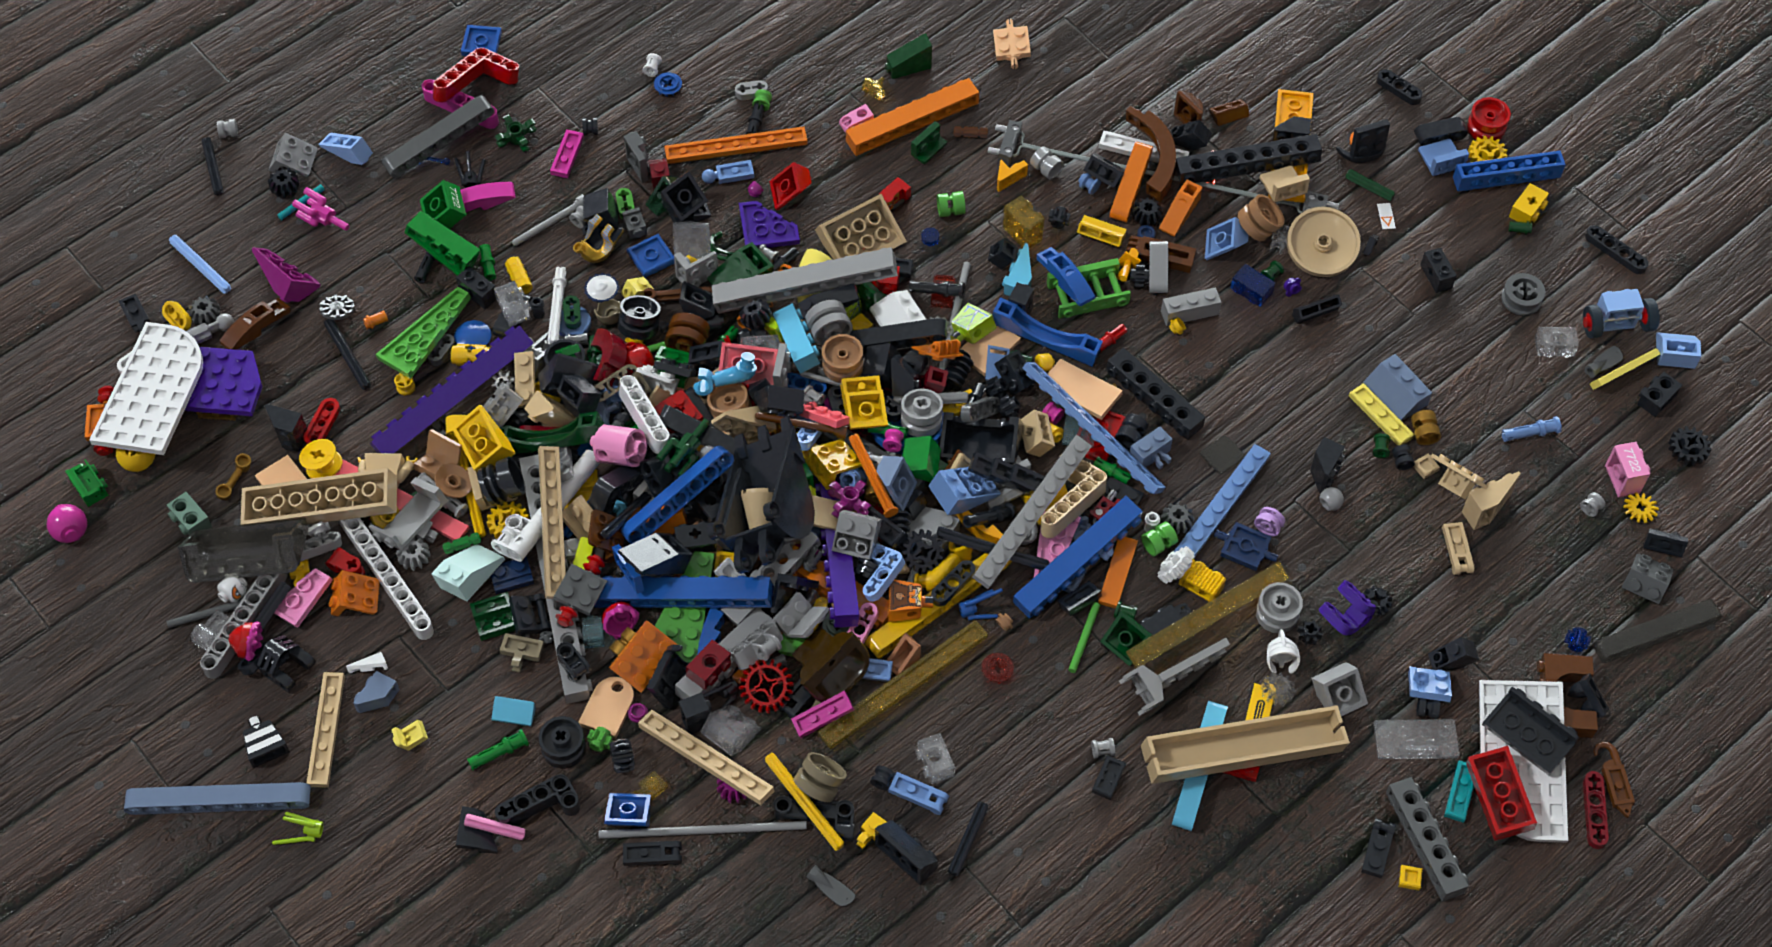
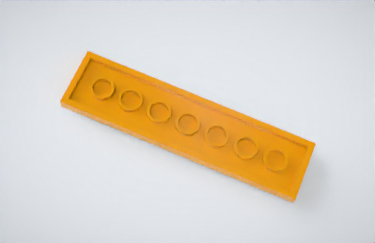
M1278 89L1275 127L1293 116L1312 118L1313 93ZM1308 164L1293 166L1298 176L1307 174ZM1305 194L1285 199L1284 201L1304 203Z

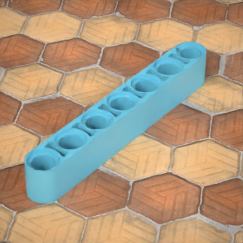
M1208 701L1200 728L1223 724L1228 706ZM1208 775L1185 778L1173 818V826L1192 831Z

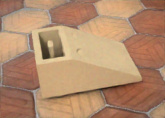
M1519 471L1514 474H1506L1498 481H1490L1486 484L1488 485L1487 489L1476 487L1469 492L1462 513L1473 530L1492 522L1512 494L1521 474Z

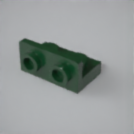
M934 121L911 142V155L923 164L927 163L947 145V141L940 136V124Z

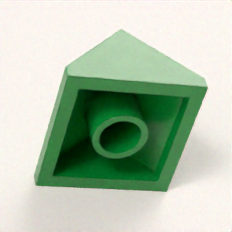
M932 436L905 438L902 457H904L915 478L931 483L939 469L941 448Z

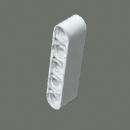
M625 375L620 379L619 396L637 427L644 432L651 450L659 454L669 441V432L637 379L631 375Z

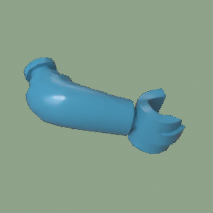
M744 352L741 354V360L735 366L717 371L715 375L708 369L699 368L698 379L702 380L695 383L693 389L698 395L705 396L712 392L714 384L716 387L751 379L757 370V366L754 363L755 355L750 352Z

